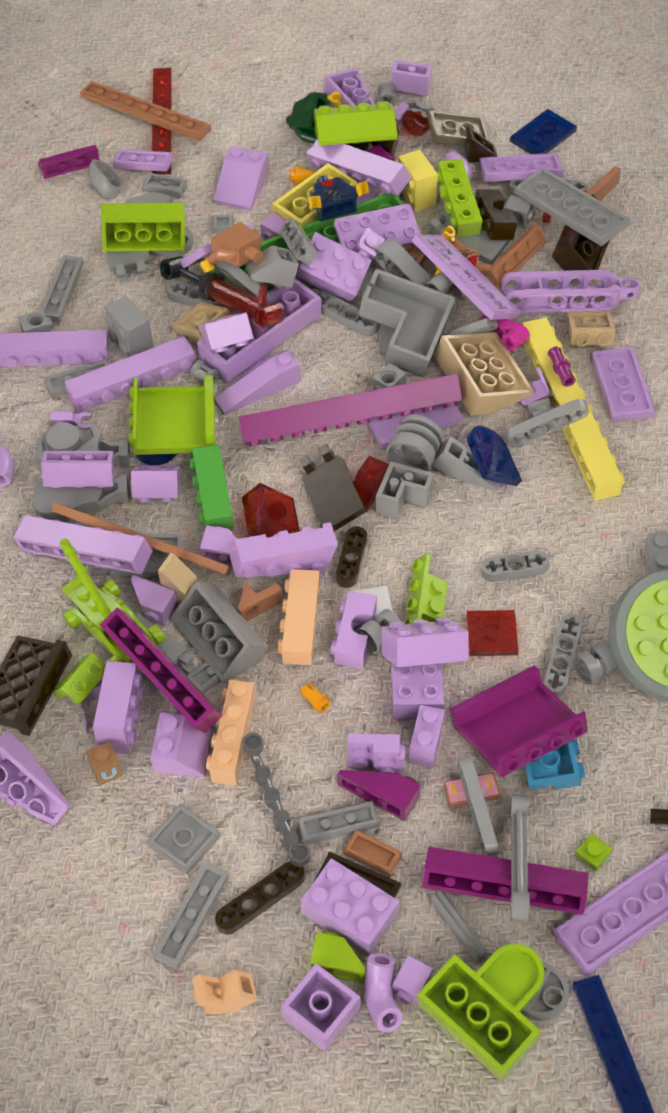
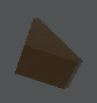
M471 127L466 128L465 153L469 163L479 162V158L498 157L494 144Z

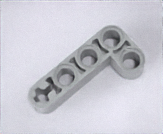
M392 238L387 239L374 250L377 253L375 260L389 274L447 294L453 285V282L443 272H439L432 278Z

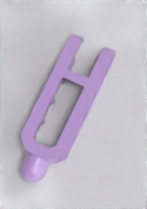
M608 270L510 272L505 274L501 280L502 290L507 294L505 297L509 301L515 297L521 299L518 304L514 305L521 313L610 311L619 305V301H630L637 298L640 289V282L637 279L617 278L614 273ZM594 278L601 279V282L597 285L590 284V281ZM552 279L559 280L556 286H549L548 282ZM572 279L580 280V283L576 286L569 285ZM511 280L518 282L515 287H508L506 284ZM599 295L605 296V299L602 302L598 303L594 301V299ZM557 296L562 297V302L557 304L552 302L553 298ZM577 296L584 297V300L580 303L573 302V299Z

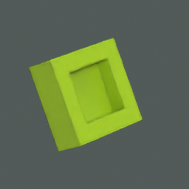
M591 833L576 850L574 856L594 871H597L612 853L613 849Z

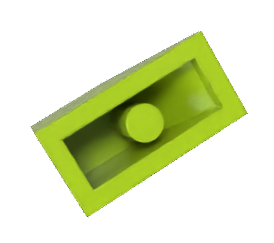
M331 931L317 932L310 961V970L315 964H318L337 979L364 984L366 968L345 938Z

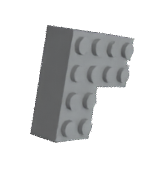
M376 269L362 298L359 316L395 328L384 362L425 376L451 315L455 297Z

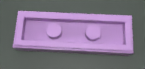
M119 150L113 165L115 169L167 171L174 157L172 152Z

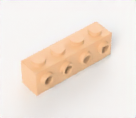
M291 569L290 579H285V593H288V599L283 598L282 612L286 613V617L281 619L280 633H284L283 639L278 641V654H282L283 664L312 665L320 588L319 571Z
M229 680L228 689H223L222 703L224 706L223 710H219L223 716L217 721V725H219L218 732L213 733L211 746L214 747L213 754L208 755L206 770H210L212 783L237 786L244 755L243 738L249 732L256 700L255 685L252 682Z

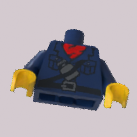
M325 175L320 176L317 179V183L313 185V192L309 195L307 208L309 210L317 209L321 222L356 212L357 197L362 196L364 193H370L367 182H360L354 187L345 183L340 177L328 179Z

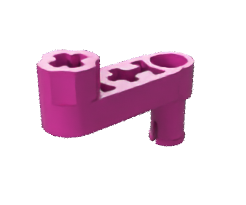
M484 315L478 321L483 320L485 318H489L486 315ZM497 319L498 328L486 332H496L502 344L510 352L515 351L530 338V333L524 325L508 319Z

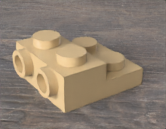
M198 302L171 326L175 333L188 336L190 342L197 345V342L203 338L198 324L229 316L230 313L228 308Z
M610 311L567 312L571 345L584 347L586 345L607 346L614 344L615 326Z

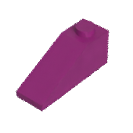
M340 770L338 772V786L366 801L373 800L375 806L403 821L406 820L420 798L421 785L408 776L404 777L398 773Z

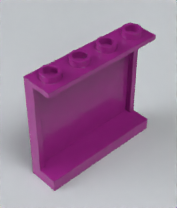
M535 665L450 708L453 727L501 778L588 732L586 713L582 711L576 715L541 682L540 670Z

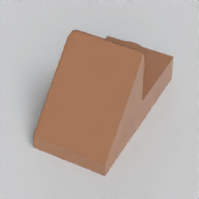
M246 581L238 607L241 616L248 622L282 603L281 587L278 583L262 588L260 592L256 593Z

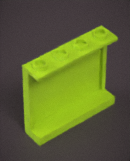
M204 375V386L138 388V380L134 378V387H130V400H133V402H129L130 415H133V417H129V429L133 430V432L129 433V446L134 447V455L193 453V448L215 445L213 375Z

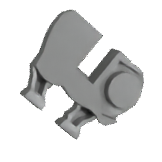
M70 423L56 424L41 436L38 441L37 464L40 474H42L41 460L43 451H113L114 465L121 464L124 467H130L128 439H122L117 443L101 439V429L94 424H91L89 430L78 428ZM127 474L119 476L114 481L113 487L106 488L43 487V479L35 478L33 507L35 515L49 520L68 518L52 511L54 502L84 513L101 512L108 505L119 501L129 503L130 488Z

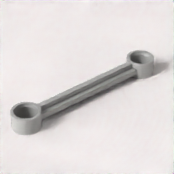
M511 794L510 919L528 921V795Z

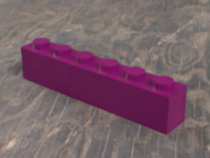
M117 607L100 624L195 729L206 733L223 716L128 613Z
M428 846L422 888L511 903V860ZM528 863L529 906L584 915L589 873Z

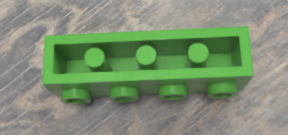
M219 444L193 448V458H189L191 472H196V475L192 476L194 489H199V493L195 494L197 507H202V512H198L200 526L205 525V528L206 526H221L234 530Z

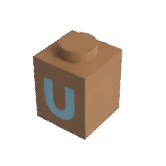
M110 741L86 751L90 767L99 786L123 776L120 762Z

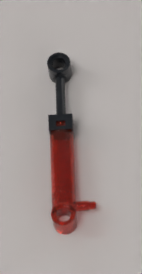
M183 256L163 259L160 262V273L165 280L184 277L198 284L199 297L207 301L214 299L240 313H247V316L254 319L255 323L261 328L279 324L284 319V311L281 305L277 302H267L266 284L260 285L258 297L225 282V277L216 272L199 276L189 271L188 267L183 268L180 262L184 259Z

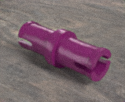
M558 346L550 348L548 356L553 363L554 372L561 379L562 385L566 387L573 385L576 379L570 370L571 365L565 359L561 348H558Z

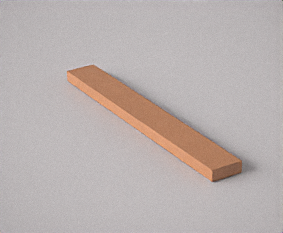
M90 81L80 91L82 98L198 141H202L212 130L211 124Z
M54 502L52 511L93 527H100L107 531H120L133 536L135 534L141 535L146 538L147 543L153 549L167 554L173 553L180 559L224 575H229L233 567Z

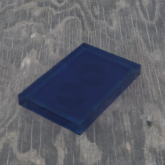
M546 109L511 135L510 142L531 155L547 154L577 131V126L553 111Z

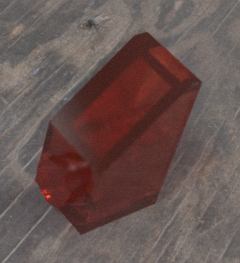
M370 455L358 470L354 480L367 511L376 500V494L389 466L388 463Z

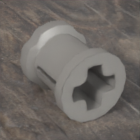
M391 82L379 84V102L387 101L394 105V86Z
M202 360L197 361L190 372L193 378H199L203 382L204 375H213V385L219 377V371L206 366V363Z

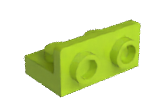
M93 652L85 655L52 693L58 699L68 696L74 703L80 704L103 678L106 664Z

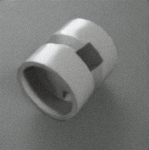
M389 609L383 610L374 617V621L369 620L358 629L359 634L368 636V649L375 654L382 650L381 626H389L391 622H401Z
M606 640L595 644L590 650H585L573 658V664L578 675L587 684H592L602 678L604 674L607 675L618 669L610 649V644Z

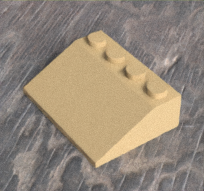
M496 332L445 335L441 337L434 352V357L446 376L458 375L462 396L461 401L470 416L490 414L534 395L533 388L509 351L502 344Z

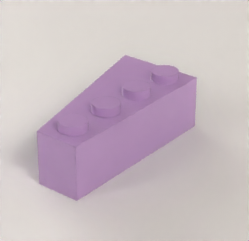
M357 67L325 76L323 93H328L330 96L333 92H339L342 99L337 100L341 101V104H348L350 106H358L359 103L375 104L373 99H370V92L368 88H365L364 80L359 76Z
M331 522L323 523V528L301 527V532L288 534L287 530L279 531L267 538L266 534L236 539L229 554L235 577L251 578L254 576L274 577L277 575H290L291 569L314 570L324 574L338 546Z

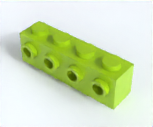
M462 158L439 161L438 168L435 171L438 174L437 182L440 185V197L444 198L445 212L450 216L449 223L454 228L456 237L480 234L483 221Z

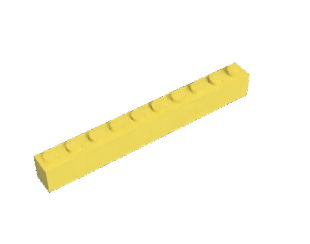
M547 317L523 322L522 325L530 333V338L524 343V346L538 377L539 374L536 367H539L551 394L548 397L551 406L556 408L575 399L585 400L584 390L579 388L575 372H572L576 379L575 383L566 387L562 385L559 375L553 370V363L548 356V351L550 348L558 346L563 353L561 342L557 341L553 325L550 326ZM587 404L589 414L585 418L563 427L562 430L595 501L620 495L625 479L623 473L618 471L615 456L608 449L607 439L600 432L599 422L595 421L591 405Z

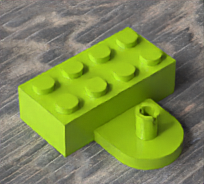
M522 944L502 946L492 954L476 973L454 954L417 994V1005L494 1076L503 1082L540 1040L541 1031L520 1012L540 991L544 981V966L538 954Z

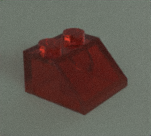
M262 483L256 485L242 497L246 527L249 535L258 536L266 534L267 538L279 531L287 530L288 534L300 532L293 497Z

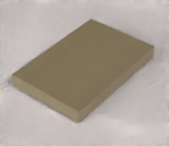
M428 111L427 119L434 142L465 145L467 127H471L490 141L482 116Z

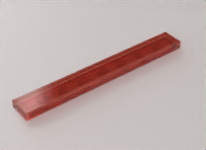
M172 67L153 68L152 103L172 110ZM152 124V151L172 152L171 130ZM172 162L167 171H152V173L160 175L172 174Z

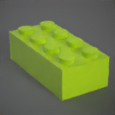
M101 203L102 252L185 251L184 203Z

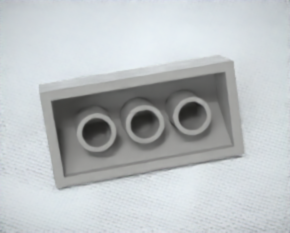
M195 582L171 616L172 621L224 683L255 666L268 648L215 584ZM218 655L219 657L213 661L212 657Z

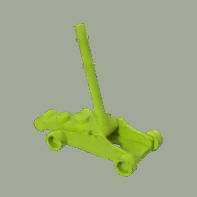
M65 538L59 542L64 551L63 554L68 558L77 575L61 587V590L76 605L78 610L76 608L73 610L68 609L62 614V617L73 630L82 624L112 655L107 661L133 662L100 626L117 607L128 613L157 645H160L167 639L163 631L156 624L146 629L131 609L121 599L117 598L121 591L112 579L103 583V587L99 590L69 540Z

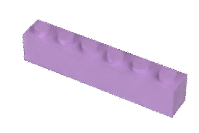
M316 140L306 153L314 168L320 169L329 163L356 180L357 184L367 182L368 187L379 189L385 194L390 193L398 196L412 178L404 164L346 144L319 146L318 140Z
M107 330L0 333V367L93 364L103 360H107L109 363L110 342Z
M185 336L65 381L67 396L77 413L89 410L130 394V387H134V378L138 380V388H145L190 371L196 363L195 353Z
M25 515L13 537L22 551L68 560L59 545L62 539L67 538L72 547L76 549V553L82 563L136 574H142L152 553L146 538L141 535L135 534L133 536L120 531H107L100 527H85L79 523L70 524L58 519H45L41 516Z

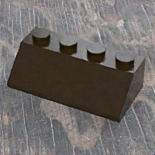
M565 225L552 258L564 271L598 270L609 241L600 246Z

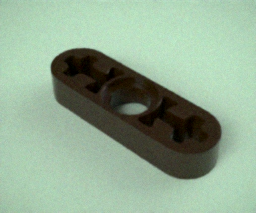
M352 527L346 533L336 570V581L343 588L353 587L358 580L367 545V532L362 527ZM356 536H359L360 538H358L356 546L354 545L353 539H355ZM354 553L358 558L350 561L346 559V555ZM347 568L350 569V575L348 578H344Z

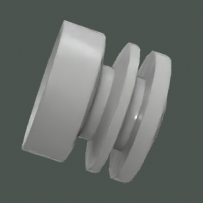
M421 415L405 416L399 422L395 435L391 438L386 448L388 461L429 471L435 460V455L443 443V432L429 418Z

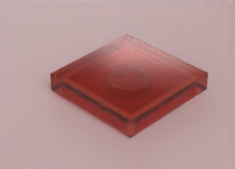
M515 610L466 612L469 656L518 655Z

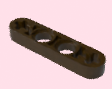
M288 861L223 906L215 916L218 931L225 935L235 933L297 889L305 880L304 867L295 866ZM288 871L297 872L298 877L290 876L288 878ZM268 884H275L278 886L279 891L275 895H267L264 892V888ZM245 900H255L257 907L252 911L244 910L242 904ZM235 908H238L242 918L239 917V914L236 915ZM223 917L232 918L233 923L231 925L228 923L223 924Z

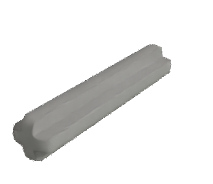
M444 891L435 892L431 896V901L474 961L477 962L487 955L486 948Z

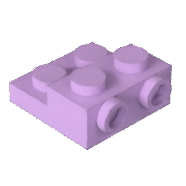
M348 733V767L357 769L373 767V772L399 774V772H404L405 745L400 744L399 734Z

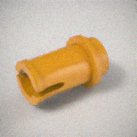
M308 682L307 685L305 684L301 688L300 695L313 705V709L316 712L323 713L330 707L329 696L323 695L311 682Z

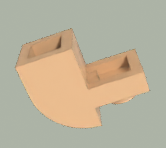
M233 970L219 978L199 974L192 978L197 1005L204 1006L206 1014H222L238 1010L257 1001L254 982L250 973Z

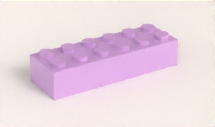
M296 278L292 288H273L268 292L270 299L262 306L253 302L239 312L247 313L253 334V339L248 340L249 344L236 347L235 344L228 345V350L215 353V350H208L202 338L197 342L199 360L204 361L211 369H217L219 376L225 381H231L321 316V297Z

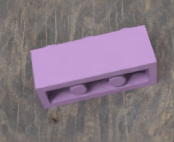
M43 451L41 460L43 487H113L115 477L113 451Z

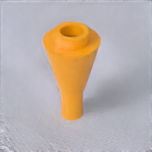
M294 165L293 169L289 171V180L293 182V185L300 184L315 172Z

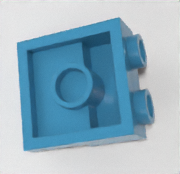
M572 740L525 765L529 790L555 786L556 790L581 786V778H585L583 763H577L576 755H580L577 740Z

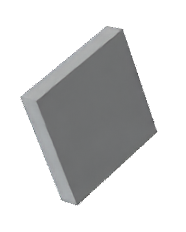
M180 804L146 843L148 847L188 875L221 837V833Z

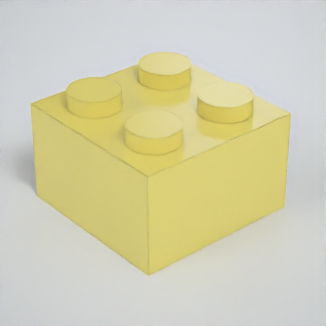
M421 150L398 156V163L404 164L412 177L401 191L406 203L410 204L415 212L436 205L438 174Z

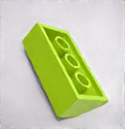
M380 101L369 105V103H359L358 106L342 104L334 108L320 106L319 109H314L315 134L319 146L398 139L395 111L392 103L387 101Z

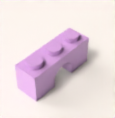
M348 591L347 600H342L340 614H343L342 620H337L335 631L338 634V638L333 640L331 645V654H334L336 665L364 668L368 650V636L358 634L354 630L369 620L374 621L377 610V595Z

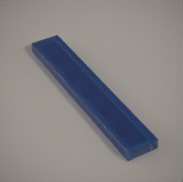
M600 975L573 982L572 987L621 1113H654Z

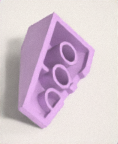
M289 350L278 351L264 357L217 395L214 401L225 416L301 382L300 364Z

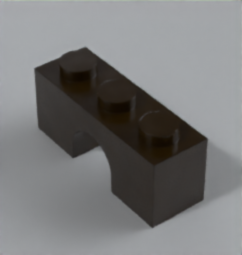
M476 189L475 200L483 221L484 231L488 234L490 240H514L518 222L512 211H503L505 199L500 190Z

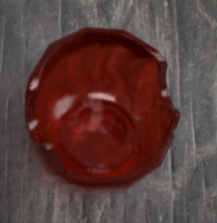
M407 110L403 114L402 126L411 136H423L429 131L428 119L422 116V111L414 112Z

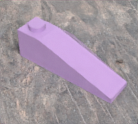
M10 732L1 735L0 797L7 800V803L12 806L18 805L28 810L29 814L52 825H57L71 805L28 748Z

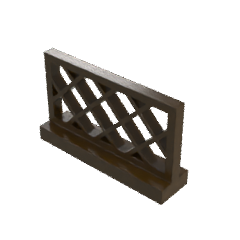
M17 635L0 666V686L7 683L9 690L0 693V701L10 696L14 699L13 703L3 708L0 705V725L18 729L21 734L30 736L72 657V653L65 641L56 640L55 643ZM22 644L31 647V650L18 655L17 652ZM44 650H51L47 657L39 660L38 653ZM34 656L36 662L23 668L21 661ZM18 663L20 669L7 675L8 668ZM39 668L38 675L28 680L26 674ZM23 675L25 682L12 687L10 681ZM28 688L29 692L26 697L17 700L15 694ZM16 708L18 709L13 720L5 718L4 714Z

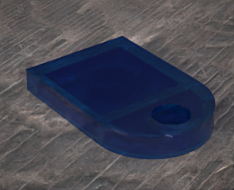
M475 426L467 435V442L482 478L518 486L522 479L504 440L488 427Z

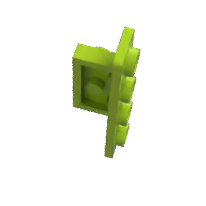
M425 553L413 562V575L409 584L410 595L405 607L407 614L404 624H413L414 620L421 619L428 622H436L437 618H443L448 582L428 573L431 554Z

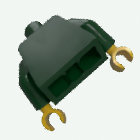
M310 92L306 97L294 103L292 114L287 116L286 122L302 141L314 144L317 140L314 109H319L320 106H329L330 102H332L334 107H338L342 104L337 99L341 100L342 96L339 92H333L330 96L328 93Z

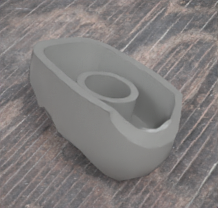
M96 159L91 161L88 170L94 187L105 198L111 199L117 196L125 183L121 176L109 164Z

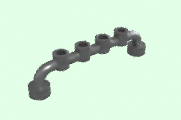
M249 733L243 738V749L251 757L256 770L257 784L264 789L265 804L272 808L274 826L282 832L283 847L289 852L290 862L298 867L305 866L310 861V849L305 843L299 842L298 835L290 827L289 813L282 808L280 792L273 786L271 771L264 765L260 754L264 748L262 736L258 733Z

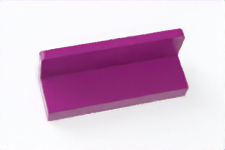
M95 144L39 159L38 165L43 178L47 179L88 168L93 159H100Z

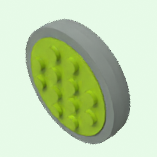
M668 570L648 574L629 586L616 602L609 622L610 649L620 672L638 690L661 700H668Z

